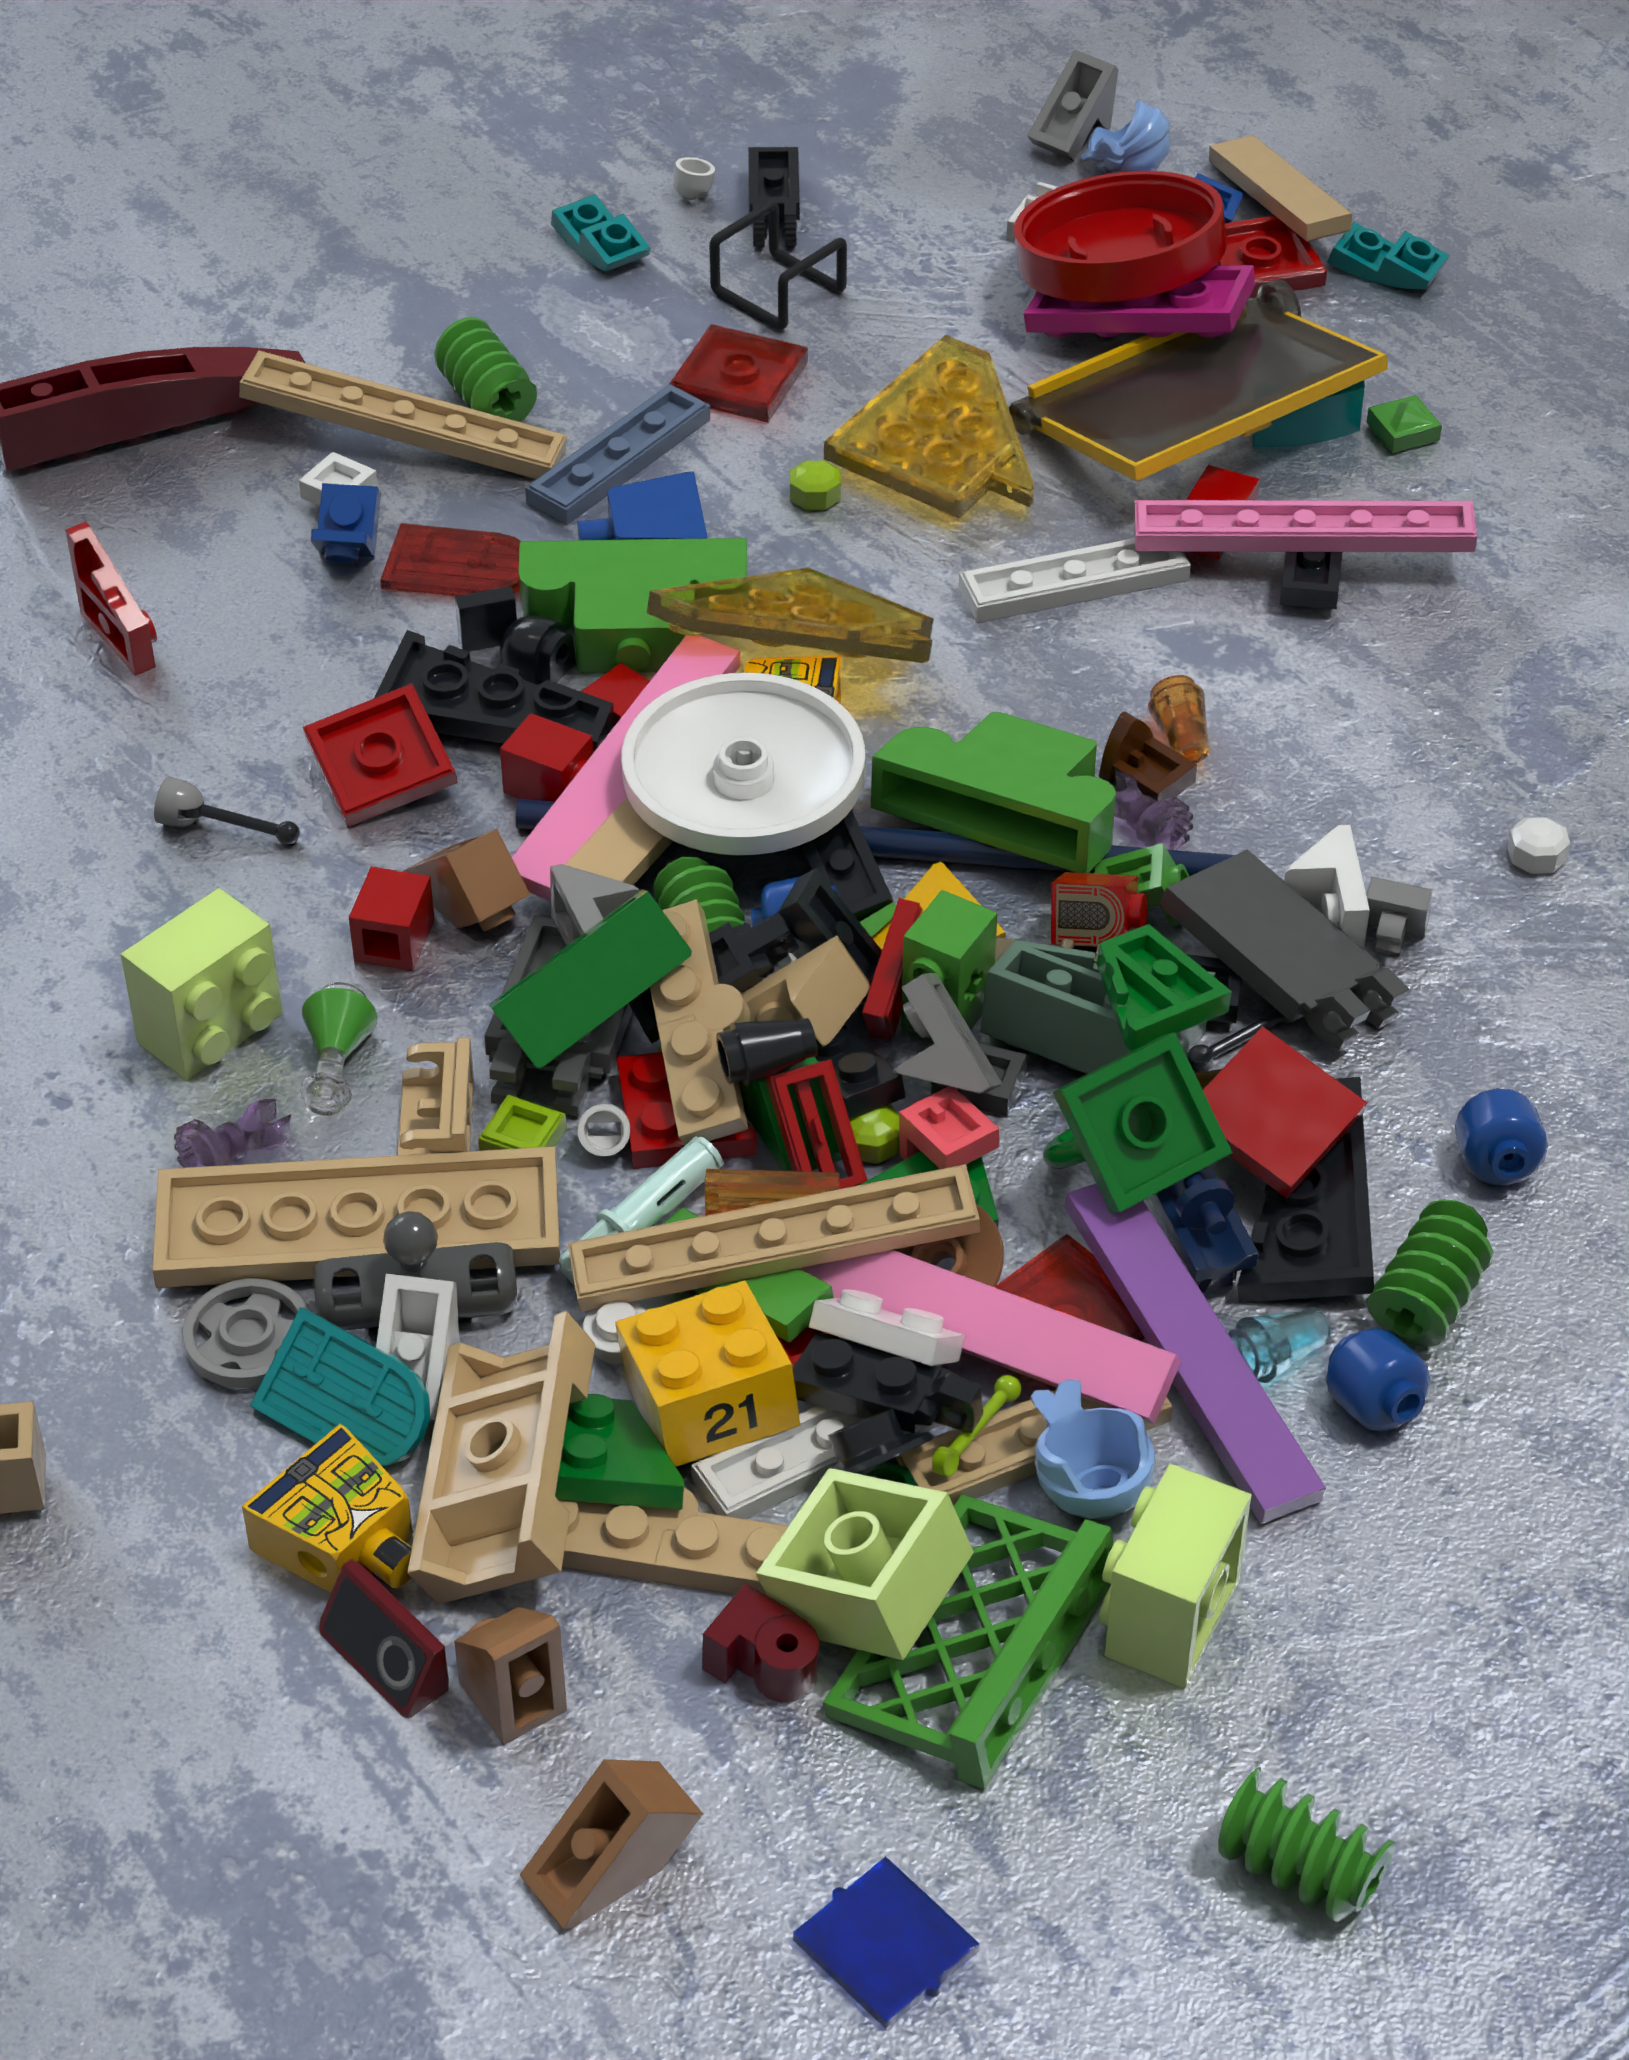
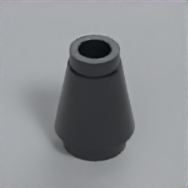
M809 1018L800 1020L732 1022L730 1030L716 1034L719 1060L728 1084L743 1081L744 1085L748 1087L801 1063L807 1058L818 1055L817 1041Z

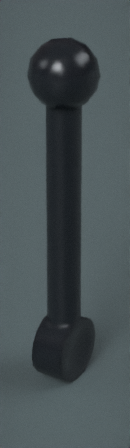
M1275 1008V1012L1209 1047L1206 1045L1193 1046L1188 1052V1060L1194 1071H1208L1213 1066L1214 1058L1251 1039L1262 1026L1268 1030L1279 1023L1291 1024L1294 1022L1289 1021Z

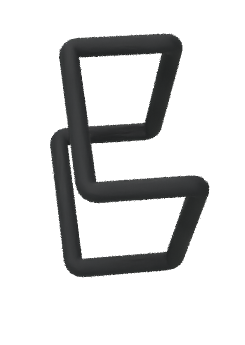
M775 201L766 202L713 235L710 240V285L712 291L719 297L777 329L782 330L788 326V282L797 275L803 273L836 292H843L846 289V241L843 238H836L803 260H799L779 249V208ZM767 214L769 222V251L774 258L790 266L789 269L781 273L778 279V317L721 286L720 243ZM835 251H837L836 279L812 267Z

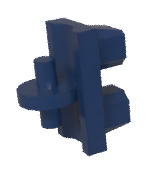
M1212 1166L1203 1168L1149 1197L1172 1243H1174L1190 1275L1202 1293L1233 1286L1236 1282L1237 1271L1257 1266L1259 1252L1233 1207L1235 1203L1234 1194L1224 1180L1218 1179Z

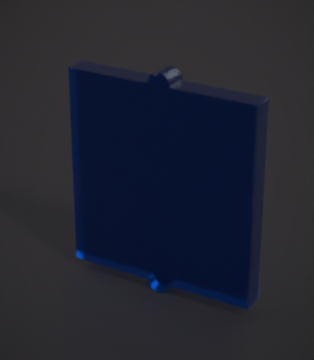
M886 1856L848 1888H835L832 1892V1901L793 1932V1941L886 2030L927 1995L930 1997L939 1996L941 1993V1983L978 1953L980 1944Z

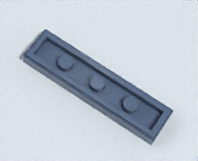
M671 384L667 385L525 487L526 503L568 525L604 499L612 487L623 485L709 422L710 405Z

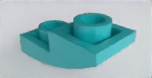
M596 194L552 210L551 225L578 255L603 271L607 272L650 255L651 247L625 214L613 217Z
M1353 222L1351 230L1345 232L1333 247L1327 263L1354 276L1378 284L1406 289H1427L1447 263L1450 255L1434 247L1429 241L1418 238L1407 231H1404L1394 244L1383 238L1376 231Z
M1310 379V383H1309V384H1311V383H1313V382H1315V381H1318V380H1320V379ZM1364 380L1271 421L1272 426L1252 434L1253 447H1284L1313 444L1344 437L1360 431L1365 389ZM1256 390L1255 408L1293 391Z

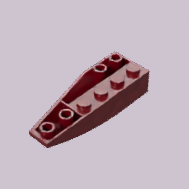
M186 347L140 351L93 359L0 383V459L6 471L28 468L47 460L70 454L85 453L96 447L123 440L138 439L145 434L176 426H187L195 421L224 413L240 412L247 407L262 404L239 397L240 381L258 351L303 363L305 361L299 351L255 347Z

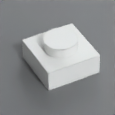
M335 452L330 453L298 480L300 497L320 506L322 483L378 487L376 470Z

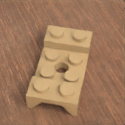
M567 1311L554 1315L549 1345L508 1357H501L461 1342L450 1345L448 1348L407 1572L438 1604L561 1572L570 1512L555 1497L569 1404L587 1399L595 1350V1342Z

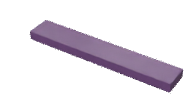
M1096 1183L1068 1192L1064 1208L1147 1342L1152 1346L1176 1354L1181 1360L1173 1384L1239 1490L1252 1494L1250 1508L1260 1524L1321 1502L1326 1490L1325 1485L1145 1202L1142 1200L1122 1212L1110 1213Z

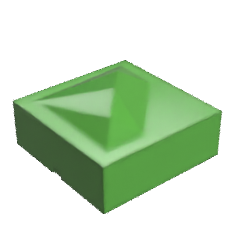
M1417 395L1368 407L1366 423L1392 453L1440 441L1442 425Z

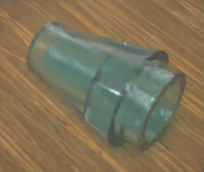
M1309 1307L1296 1312L1244 1317L1238 1321L1235 1329L1228 1332L1257 1380L1262 1383L1272 1381L1315 1349L1327 1345L1331 1336L1330 1326L1325 1315L1316 1307Z

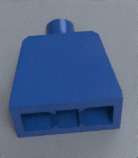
M694 471L612 487L607 492L609 518L577 521L578 540L708 538Z

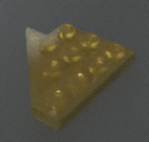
M809 567L651 590L649 592L647 614L668 622L671 631L682 635L697 636L706 633L743 638L769 647H781L785 644L830 650L838 655L849 658L874 656L918 663H927L930 658L933 641L930 637L934 618Z

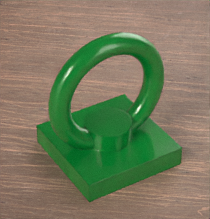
M1173 1032L1165 1034L1054 1091L1053 1094L1069 1125V1129L1052 1139L1045 1146L1042 1156L1046 1165L1053 1169H1063L1086 1162L1110 1213H1119L1232 1154V1150L1176 1033Z

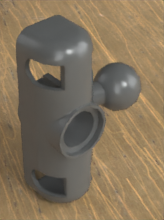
M406 1211L395 1215L385 1228L383 1243L387 1253L330 1258L322 1260L314 1266L316 1314L344 1330L379 1328L386 1274L456 1282L458 1320L504 1315L515 1308L518 1300L514 1252L510 1245L501 1242L436 1248L438 1234L432 1221L420 1212ZM478 1258L491 1259L496 1265L497 1279L470 1282V1264ZM343 1271L356 1273L360 1280V1292L333 1295V1278Z

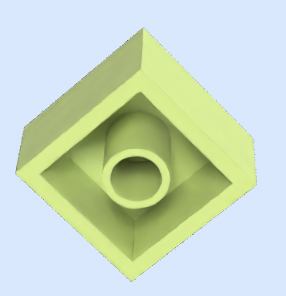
M220 888L121 953L137 1043L186 1081L207 1066L218 1062L231 1049L257 1031L268 1027L274 1019L283 1014L270 924Z
M1169 1463L1156 1489L1150 1486H1146L1143 1489L1131 1520V1526L1135 1529L1128 1542L1118 1539L1114 1543L1103 1570L1102 1580L1111 1584L1102 1603L1098 1619L1099 1624L1107 1626L1104 1657L1184 1689L1186 1688L1240 1581L1252 1494Z
M829 1468L762 1563L756 1575L766 1595L806 1620L814 1627L819 1640L904 1660L974 1551L947 1492Z

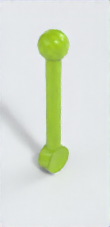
M1003 1375L997 1379L994 1385V1395L982 1407L983 1416L972 1433L962 1431L949 1447L940 1446L935 1451L932 1458V1469L936 1474L947 1477L955 1474L959 1465V1456L1005 1402H1013L1018 1399L1021 1393V1384L1017 1378L1011 1375Z

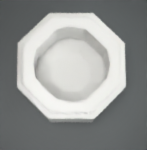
M1530 817L1521 819L1510 830L1507 849L1511 863L1530 874L1554 873L1567 861L1570 840L1566 827L1548 817Z

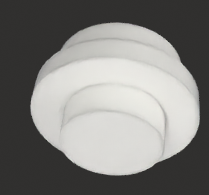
M622 1301L609 1302L601 1308L590 1310L584 1319L583 1330L595 1342L594 1354L604 1362L622 1364L615 1321L643 1313L646 1310L635 1302L626 1303Z

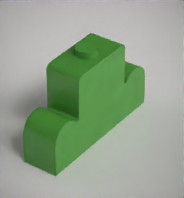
M747 538L520 541L518 573L522 617L530 615L548 617L561 622L566 630L574 626L577 670L581 673H607L620 663L635 672H658L689 631L692 632L693 624H699L700 627L710 631H728L739 627L748 615Z
M992 712L959 742L952 741V738L946 732L930 727H913L896 734L872 756L870 808L1076 873H1089L1112 847L1116 791L1108 781L1095 777L1096 741L1002 712Z

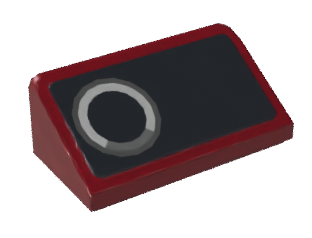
M350 1559L344 1563L321 1616L319 1624L320 1634L403 1717H413L449 1690L445 1646L358 1561L355 1562L353 1559Z

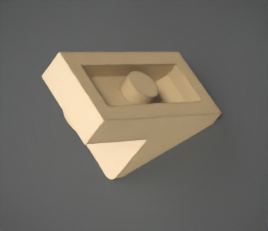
M835 936L766 977L761 982L741 992V995L750 1009L749 1022L809 1018L815 1037L824 1047L832 1041L870 990V983L839 937Z

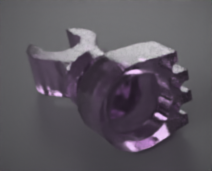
M1115 772L1116 802L1114 817L1126 820V823L1136 831L1137 839L1142 844L1149 847L1164 843L1167 850H1175L1190 840V835L1187 832L1193 829V824L1190 822L1193 820V814L1190 813L1188 805L1177 797L1157 802L1150 796L1142 794L1133 776L1127 773Z
M262 1099L251 1104L235 1124L228 1121L217 1126L215 1131L203 1121L194 1119L176 1128L174 1140L177 1143L174 1144V1149L179 1153L177 1161L183 1168L229 1165V1161L235 1162L245 1157L247 1150L282 1146L291 1137V1114L269 1123L276 1119V1099Z

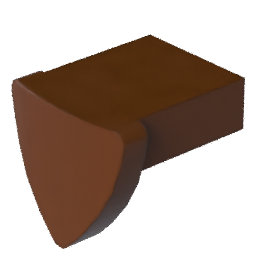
M1124 711L1119 715L1106 742L1099 778L1108 781L1110 784L1113 783L1155 811H1158L1196 782L1197 764L1156 740L1148 725Z

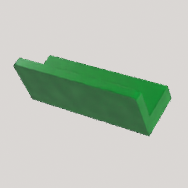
M642 889L489 1005L536 1067L542 1068L688 959L692 954V950L650 893Z

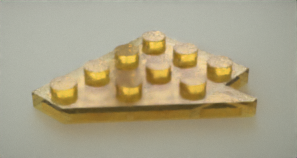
M944 335L824 441V460L959 519L989 491H993L1027 507L1034 503V483L990 353L948 335Z

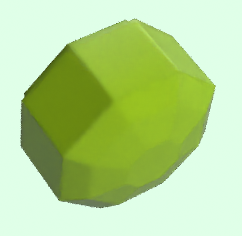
M826 460L803 461L790 469V501L805 510H826L841 500V472L839 468Z
M891 1104L850 1119L862 1162L879 1164L899 1154V1113Z

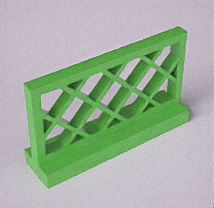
M961 1494L954 1508L964 1531L969 1523L972 1522L996 1530L1000 1539L972 1548L974 1553L960 1573L967 1591L945 1597L926 1625L933 1644L909 1651L904 1660L883 1656L884 1659L880 1660L882 1655L858 1650L824 1700L823 1706L826 1717L954 1763L958 1780L985 1790L1108 1592L1111 1584L1103 1581L1102 1575L1106 1560L1114 1543L1111 1527L1087 1519L1084 1520L1076 1532ZM1041 1547L1062 1552L1054 1564L1029 1572H1025L1018 1554ZM1002 1559H1009L1015 1576L976 1587L970 1569ZM1019 1595L1024 1596L1028 1606L1022 1616L994 1625L991 1624L984 1606ZM975 1610L982 1627L981 1629L942 1640L936 1621ZM990 1647L994 1660L987 1670L957 1679L950 1659ZM941 1663L948 1682L907 1694L900 1675ZM891 1678L898 1698L873 1706L853 1700L861 1687ZM953 1701L956 1702L959 1715L947 1734L918 1724L915 1713Z

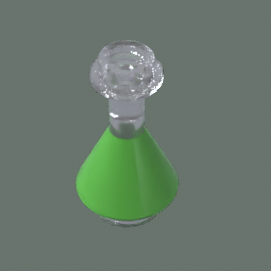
M343 982L325 985L319 991L311 994L302 1006V1018L319 1053L316 1073L308 1075L301 1082L300 1095L310 1111L322 1116L335 1115L350 1102L352 1088L342 1078L344 1061L374 1031L378 1021L376 1009L367 999L365 993L358 987Z

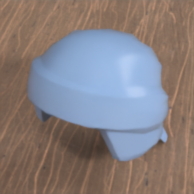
M1138 100L1135 104L1132 120L1122 129L1110 131L1097 127L1092 132L1088 142V152L1081 154L1082 160H1094L1097 167L1105 174L1129 171H1155L1169 153L1170 122L1159 108L1151 107Z
M1068 1379L1058 1383L1055 1394L1049 1390L1034 1391L1030 1396L1031 1401L1047 1423L1046 1429L1036 1441L1035 1465L1039 1484L1049 1498L1060 1509L1090 1520L1117 1517L1135 1507L1143 1489L1146 1486H1152L1155 1471L1154 1448L1150 1437L1146 1434L1142 1417L1134 1412L1117 1408L1083 1409L1081 1407V1383L1077 1380Z

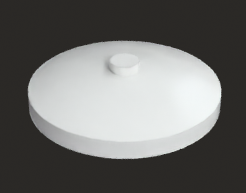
M764 673L719 674L677 686L653 700L638 714L630 725L623 741L621 757L622 779L627 798L641 819L663 836L679 844L705 852L726 855L773 853L814 840L828 832L847 816L856 804L864 785L865 744L859 726L852 715L834 698L809 684L783 676Z

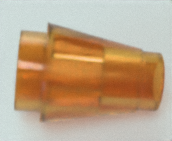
M1174 675L1164 678L1151 689L1148 711L1169 747L1195 764L1199 763L1210 753L1204 690L1195 684V681L1189 676Z

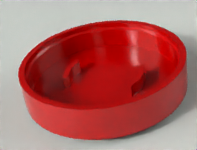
M1163 171L1110 173L1063 185L1031 202L1018 215L1014 224L1018 267L1024 282L1045 295L1077 302L1125 301L1173 290L1196 280L1210 271L1221 260L1227 246L1223 202L1217 190L1197 178Z

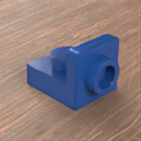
M322 483L318 529L311 530L310 541L320 554H325L324 558L326 560L341 564H354L358 562L359 557H375L381 499L379 488L376 486Z

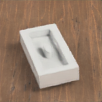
M844 1289L841 1298L815 1300L809 1324L810 1328L930 1366L959 1362L965 1335L942 1328L944 1318L940 1315L912 1308H904L903 1314L899 1315L881 1309L882 1298L850 1289Z

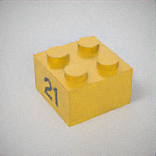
M746 1280L714 1288L706 1293L662 1307L652 1308L643 1313L615 1321L626 1384L644 1420L675 1467L801 1426L792 1363Z

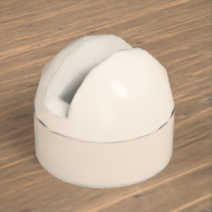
M684 157L678 159L675 163L673 174L674 188L681 197L688 200L704 197L709 193L713 185L715 167L708 161L699 158Z
M600 1103L590 1107L584 1112L578 1124V1137L581 1144L587 1151L597 1156H611L618 1153L626 1145L630 1136V1122L627 1115L613 1104ZM621 1122V1134L602 1133L589 1135L588 1123Z

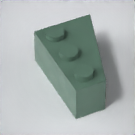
M1015 940L989 969L980 1027L981 1033L1002 1040L1012 1047L1025 1049L1061 1063L1069 1069L1086 1074L1131 1052L1125 1046L1097 964L1094 963V952ZM1209 972L1213 977H1215L1214 972ZM1207 1021L1176 1033L1186 1056L1189 1050L1204 1035Z

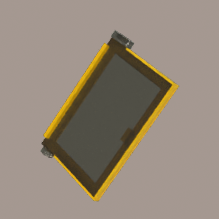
M1275 279L1260 286L1256 298L1246 302L1232 333H1225L1217 337H1202L1197 333H1173L1165 337L1142 336L1028 385L1029 396L1011 403L1008 413L1010 422L1017 433L1024 435L1036 429L1115 471L1138 481L1239 435L1247 437L1272 426L1271 421L1388 370L1387 354L1301 318L1300 304L1295 292L1285 281Z

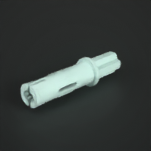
M693 1137L616 1207H613L611 1210H601L596 1216L597 1224L577 1241L655 1226L715 1171L723 1166L724 1163L720 1153L704 1137ZM567 1249L559 1257V1269L575 1285L569 1249Z

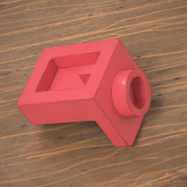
M948 1086L926 1098L917 1100L911 1106L899 1111V1155L904 1160L921 1151L939 1169L968 1164L999 1148V1128L955 1087Z

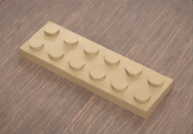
M555 1146L158 1169L152 1269L156 1288L216 1285L248 1278L272 1281L314 1279V1266L322 1260L387 1253L383 1243L385 1228L395 1215L406 1211L420 1212L432 1221L438 1234L436 1248L501 1242L512 1247L515 1267L559 1264L560 1236ZM478 1258L472 1261L469 1270L496 1268V1265L489 1258ZM343 1271L335 1275V1277L358 1276L351 1271Z

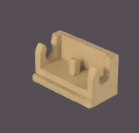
M457 1038V1042L418 1043L407 1048V1061L415 1063L430 1061L438 1066L432 1069L414 1068L403 1070L398 1155L471 1151L474 1072L470 1038Z

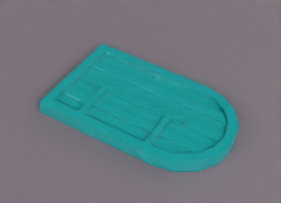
M302 1307L299 1308L250 1404V1407L314 1443L319 1442L336 1426L342 1424L383 1468L393 1467L413 1454L424 1439L430 1420L429 1394L418 1374L395 1355L383 1352Z

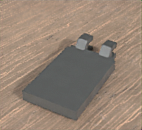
M1248 849L1168 886L1159 904L1162 909L1289 1021L1294 1022L1304 1016L1310 1028L1338 1050L1356 1041L1359 1032L1353 1027L1354 1025L1368 1020L1380 1029L1395 1021L1399 1011L1392 1005L1405 999L1410 990L1389 968L1380 969L1378 967L1380 963Z
M533 917L502 994L566 947L553 918ZM626 1004L542 1068H538L532 1063L494 1012L485 1033V1053L490 1055L489 1062H492L489 1069L490 1079L497 1080L491 1091V1103L502 1104L507 1095L520 1098L525 1088L527 1068L555 1072L552 1079L553 1089L559 1090L553 1102V1110L579 1117L587 1098L589 1078L601 1079L603 1073L610 1074L633 1012L630 1005Z

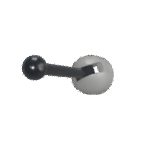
M166 777L156 797L154 819L157 823L167 826L185 828L194 824L203 816L274 835L284 845L294 844L300 836L299 827L292 821L276 824L205 805L203 795L198 788L178 778Z

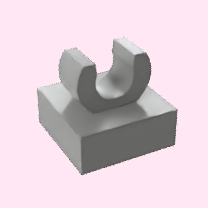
M1371 876L1366 894L1370 909L1367 926L1378 928L1376 938H1378L1375 947L1376 952L1400 957L1405 934L1425 938L1430 919L1432 889Z

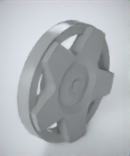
M248 1278L234 1280L211 1289L194 1303L184 1321L183 1342L191 1366L202 1379L206 1378L227 1387H251L253 1391L258 1390L293 1320L279 1317L282 1303L289 1307L295 1315L300 1307L308 1309L306 1303L291 1288L267 1279ZM249 1297L243 1305L237 1307L223 1304L233 1299ZM198 1327H200L210 1338L197 1348L195 1337Z

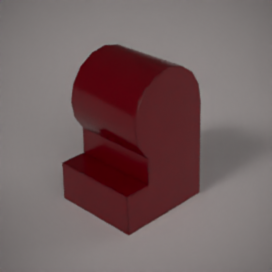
M746 1583L703 1633L702 1670L724 1683L738 1669L754 1679L758 1691L766 1698L777 1702H794L808 1695L817 1682L819 1637L814 1627L806 1620L797 1616L796 1613Z

